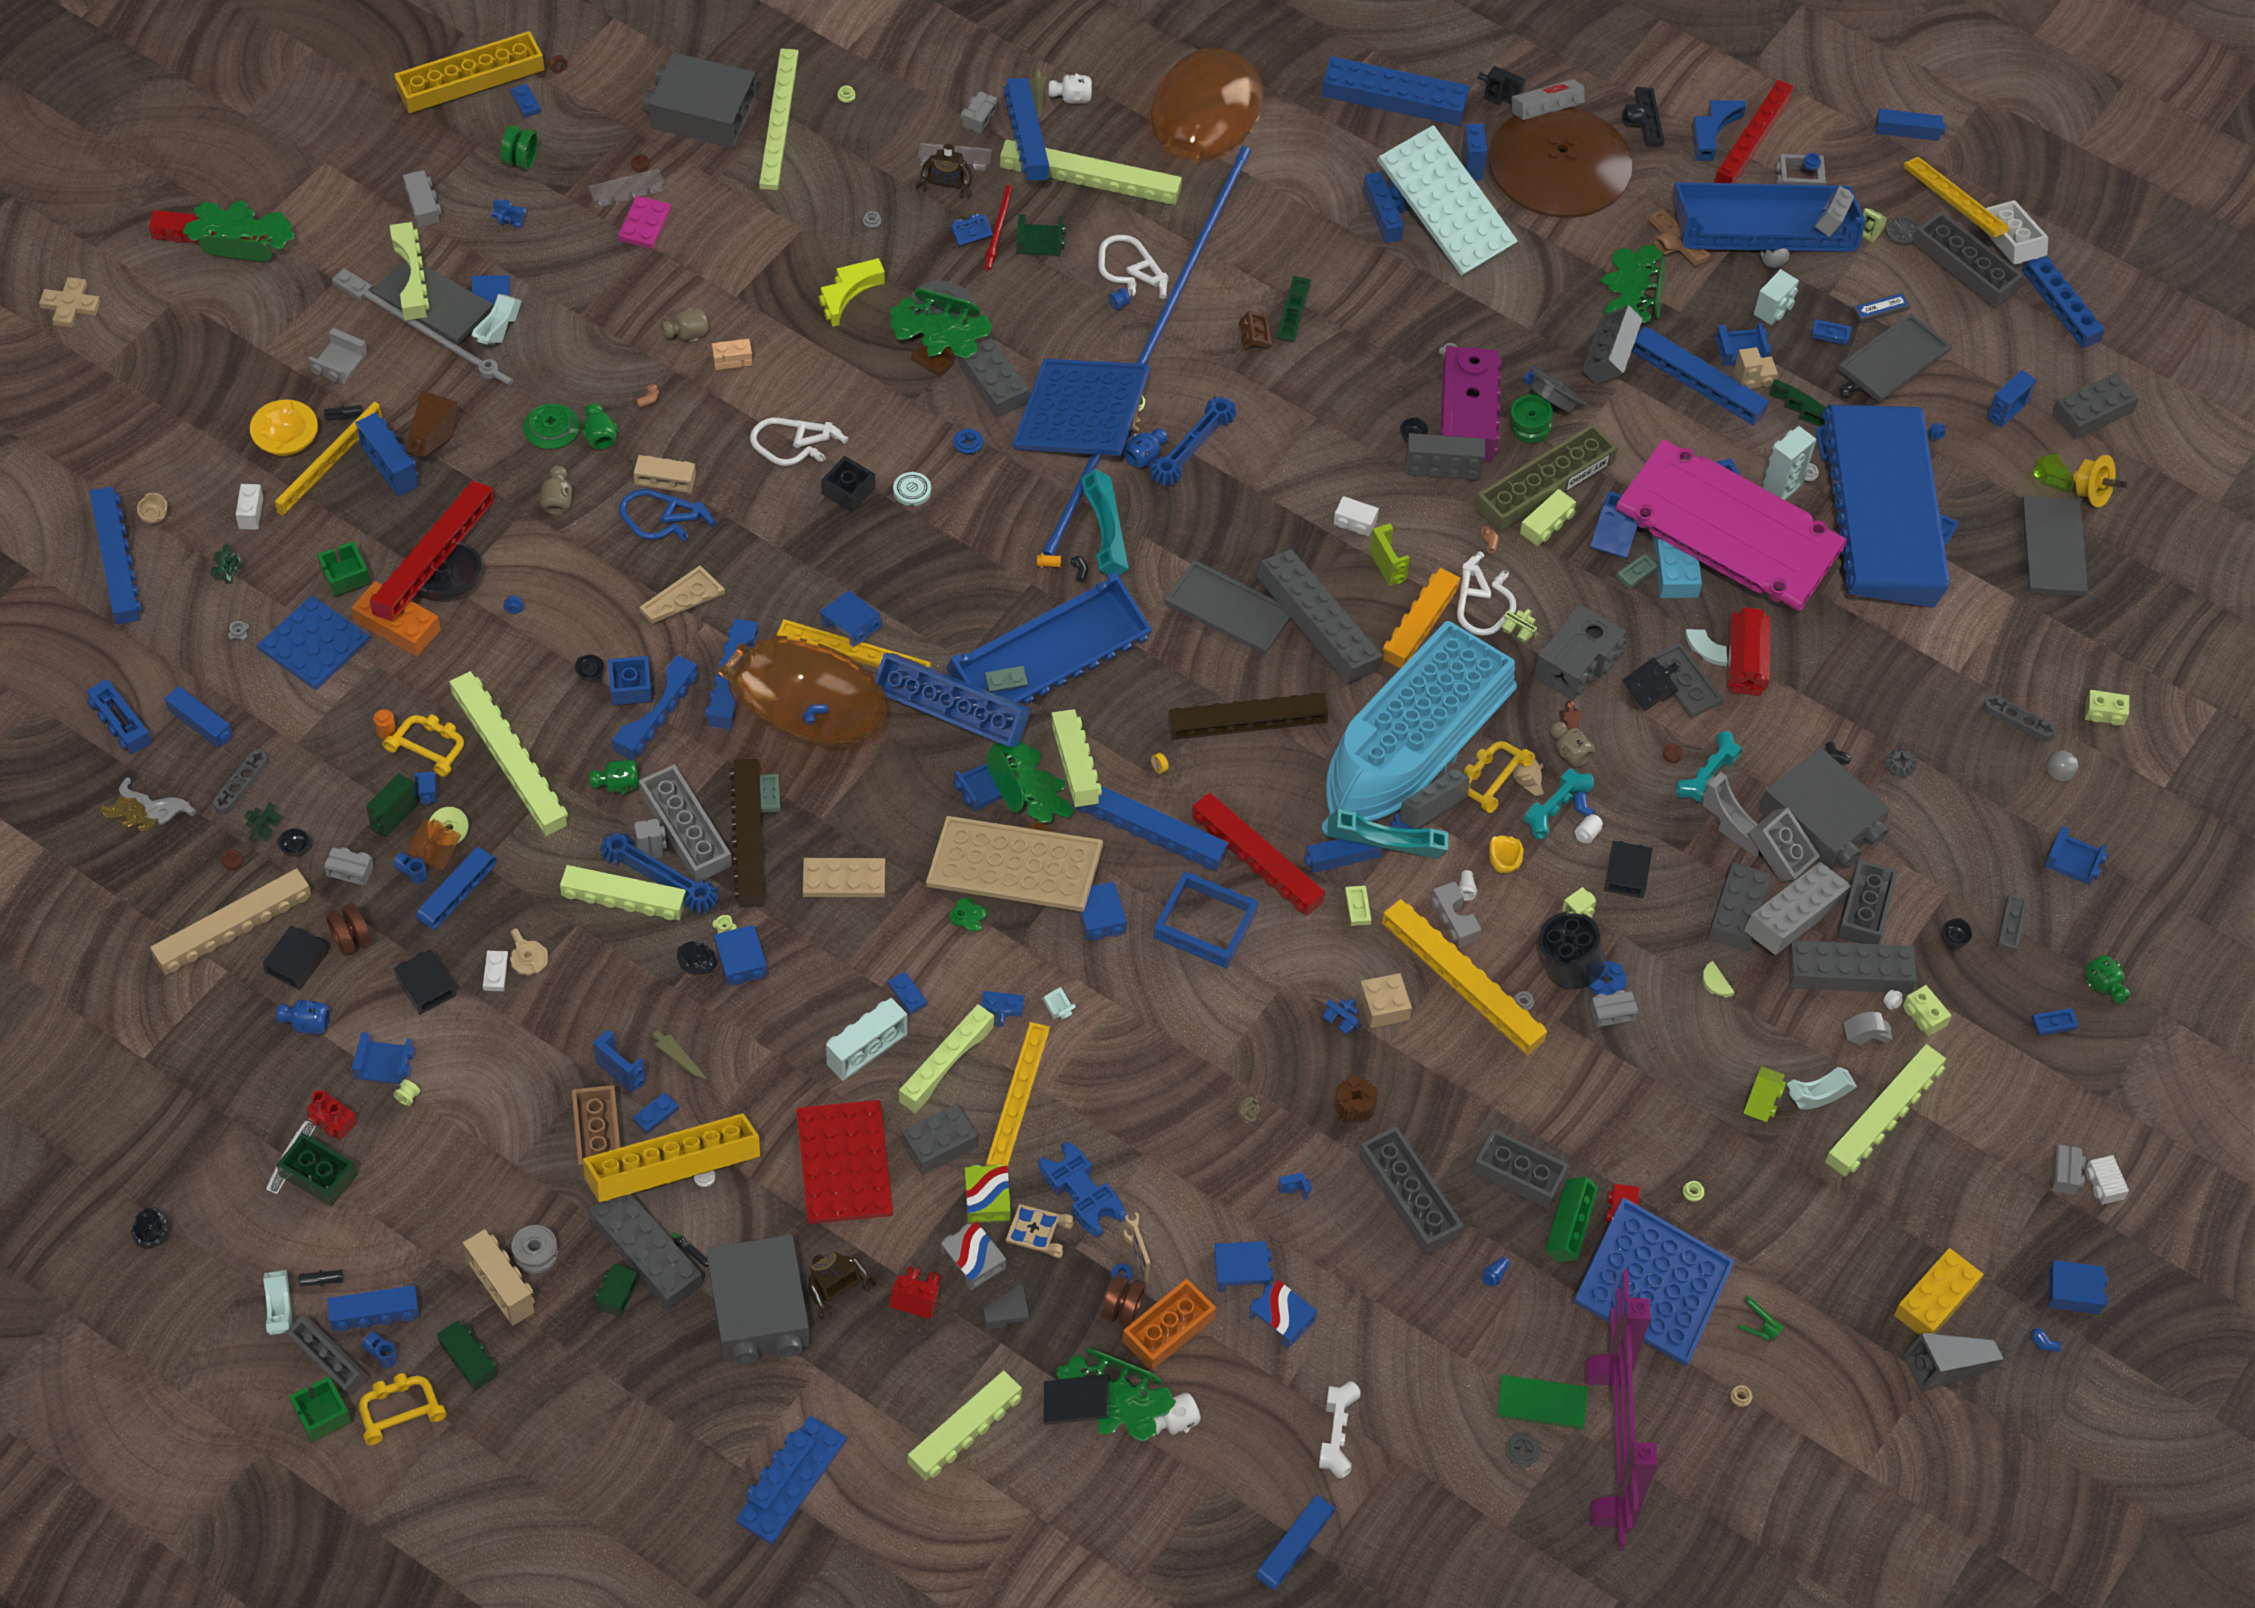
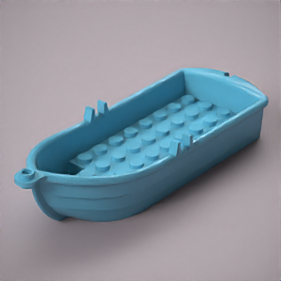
M1450 621L1444 622L1348 725L1328 768L1326 798L1330 815L1337 809L1356 812L1371 822L1384 818L1400 810L1402 801L1428 786L1440 772L1446 773L1448 763H1455L1457 754L1516 690L1517 683L1514 680L1515 661ZM1328 818L1322 823V832L1326 836Z

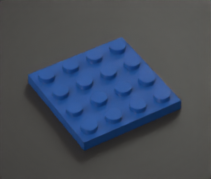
M311 595L257 644V648L301 681L317 690L370 641V635Z

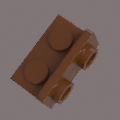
M1248 310L1239 321L1243 349L1248 350L1252 345L1269 349L1272 341L1268 316Z
M922 342L911 354V360L941 378L954 365L952 349L946 347L941 354L929 357L927 353L928 347L924 346Z

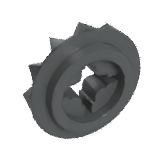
M1901 748L1892 750L1887 754L1885 761L1887 769L1892 774L1900 777L1912 775L1917 768L1918 762L1915 759V754L1912 755L1909 753V750L1903 751ZM1900 758L1903 759V762H1905L1903 767L1901 762H1899Z
M1525 1433L1515 1434L1510 1437L1505 1447L1506 1457L1511 1460V1463H1515L1519 1467H1530L1533 1463L1537 1462L1541 1453L1538 1441L1533 1436ZM1525 1444L1524 1447L1525 1451L1527 1452H1525L1523 1457H1521L1520 1451L1518 1450H1520L1522 1445Z

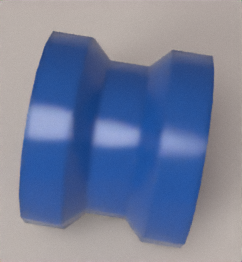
M1123 287L1119 288L1117 292L1108 294L1109 302L1115 310H1119L1123 305L1127 306L1131 303L1130 296Z

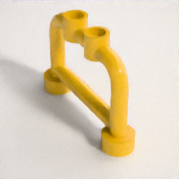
M430 714L428 718L413 715L401 724L393 736H387L382 745L387 751L395 753L401 745L437 762L433 767L434 771L442 777H447L451 771V763L463 749L464 739L459 733L455 732L457 729L450 722L443 726L438 724L440 721L433 714ZM420 723L429 731L434 730L446 739L451 738L455 740L456 745L445 758L402 736L412 724Z
M1504 741L1493 743L1487 750L1480 749L1476 755L1478 762L1475 765L1468 764L1464 769V774L1470 777L1468 796L1481 803V808L1486 812H1494L1498 806V800L1493 795L1519 763L1529 767L1535 759V754L1528 749L1521 751ZM1503 749L1514 755L1513 759L1484 795L1470 788V783L1473 779L1479 778L1481 769L1485 764L1491 763L1493 754L1497 750Z
M402 1373L396 1375L393 1378L394 1383L387 1386L384 1381L373 1384V1391L364 1394L358 1404L366 1432L363 1434L366 1445L371 1446L380 1443L383 1440L381 1430L428 1414L431 1422H439L446 1418L445 1408L443 1405H438L428 1379L422 1376L407 1378L406 1374ZM413 1385H421L423 1387L428 1404L373 1424L367 1407L371 1400L384 1399L396 1391L404 1392Z

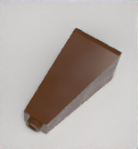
M421 391L409 432L406 452L425 457L450 439L453 435L458 401Z

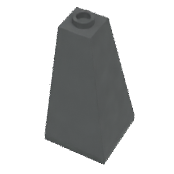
M1930 1333L1921 1334L1903 1354L1921 1392L1994 1370L2003 1360L1994 1340Z

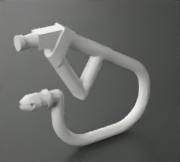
M1114 235L1101 243L1098 268L1104 278L1115 283H1128L1129 296L1131 297L1132 294L1133 297L1136 294L1137 284L1135 278L1114 276L1105 269V250L1107 246L1117 241L1129 242L1137 247L1145 260L1126 267L1127 273L1154 287H1159V297L1161 299L1167 297L1168 276L1166 273H1162L1139 240L1128 235ZM1150 267L1156 276L1151 277L1139 270Z
M783 418L765 419L759 422L750 434V442L753 448L771 462L781 466L797 464L809 454L819 462H824L826 458L824 454L811 446L806 447L800 454L791 459H780L774 456L757 442L758 432L767 425L779 424L798 428L793 446L796 448L829 440L830 436L835 440H840L843 444L848 441V437L844 436L841 430L830 422H825L824 425ZM805 429L823 432L822 434L803 438Z
M1479 551L1477 555L1472 556L1463 564L1457 617L1460 624L1469 632L1486 636L1496 633L1503 626L1505 617L1503 616L1494 626L1487 629H1479L1472 626L1464 617L1467 595L1487 599L1491 597V590L1480 567L1477 566L1480 559L1484 557V554ZM1504 570L1494 578L1492 587L1507 597L1510 603L1508 611L1514 614L1516 611V599L1508 589L1502 586L1503 581L1509 576V571ZM1470 575L1476 577L1482 590L1468 588Z

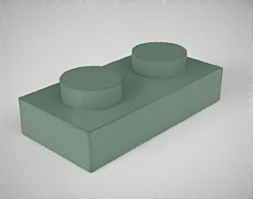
M1644 554L1619 571L1616 578L1630 590L1656 572L1658 565Z
M1024 666L986 672L984 675L988 692L991 693L1027 687L1028 685Z

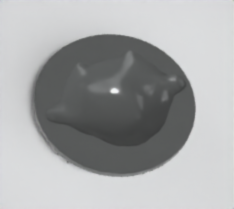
M931 281L918 287L973 303L970 294L962 286L950 281ZM913 291L910 297L915 300V304H923L924 302L919 300ZM930 305V310L934 314H941L944 311L943 308ZM925 307L923 309L919 308L914 313L916 315L922 313ZM949 310V313L954 317H958L961 314ZM964 318L963 324H966L967 319Z
M1532 367L1530 369L1536 375L1530 387L1549 402L1568 412H1572L1578 402L1584 405L1587 404L1585 398L1561 381L1537 368Z

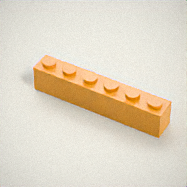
M1439 568L1436 574L1433 573L1428 582L1429 585L1422 588L1418 601L1414 600L1409 614L1406 613L1403 616L1401 626L1394 629L1392 639L1390 641L1387 640L1382 649L1384 651L1383 660L1399 668H1402L1407 663L1459 589L1460 577L1442 568Z

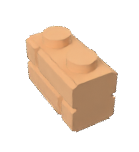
M749 339L712 343L715 370L752 366V351Z

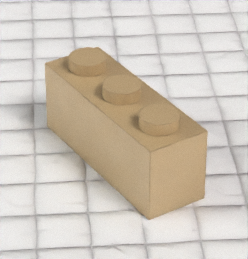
M639 455L634 470L635 485L686 493L692 492L696 477L694 463Z

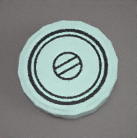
M904 473L894 482V497L903 505L919 506L930 498V481L921 473Z

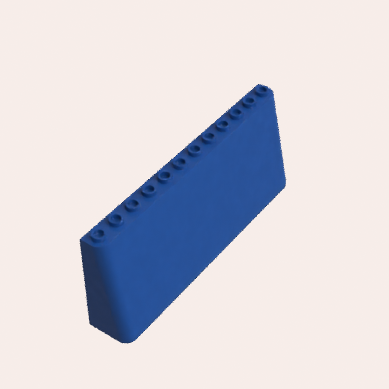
M1828 405L1827 408H1824L1822 417L1825 420L1824 432L1827 435L1831 478L1834 485L1833 493L1836 499L1835 508L1838 513L1837 523L1840 528L1839 535L1847 539V543L1841 553L1844 556L1843 567L1846 570V586H1848L1849 594L1934 608L1947 591L1950 579L1923 409L1921 407Z

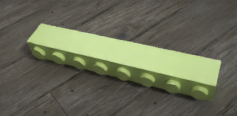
M1926 1044L1832 1148L1825 1162L1844 1177L1850 1172L1854 1173L1861 1164L1859 1161L1862 1158L1867 1159L1873 1151L1872 1147L1875 1144L1879 1145L1885 1138L1884 1133L1887 1130L1891 1132L1897 1124L1896 1120L1899 1117L1903 1118L1910 1109L1908 1106L1911 1103L1915 1105L1921 1097L1920 1093L1923 1090L1927 1091L1934 1082L1932 1079L1935 1076L1939 1078L1945 1070L1944 1063L1946 1058Z

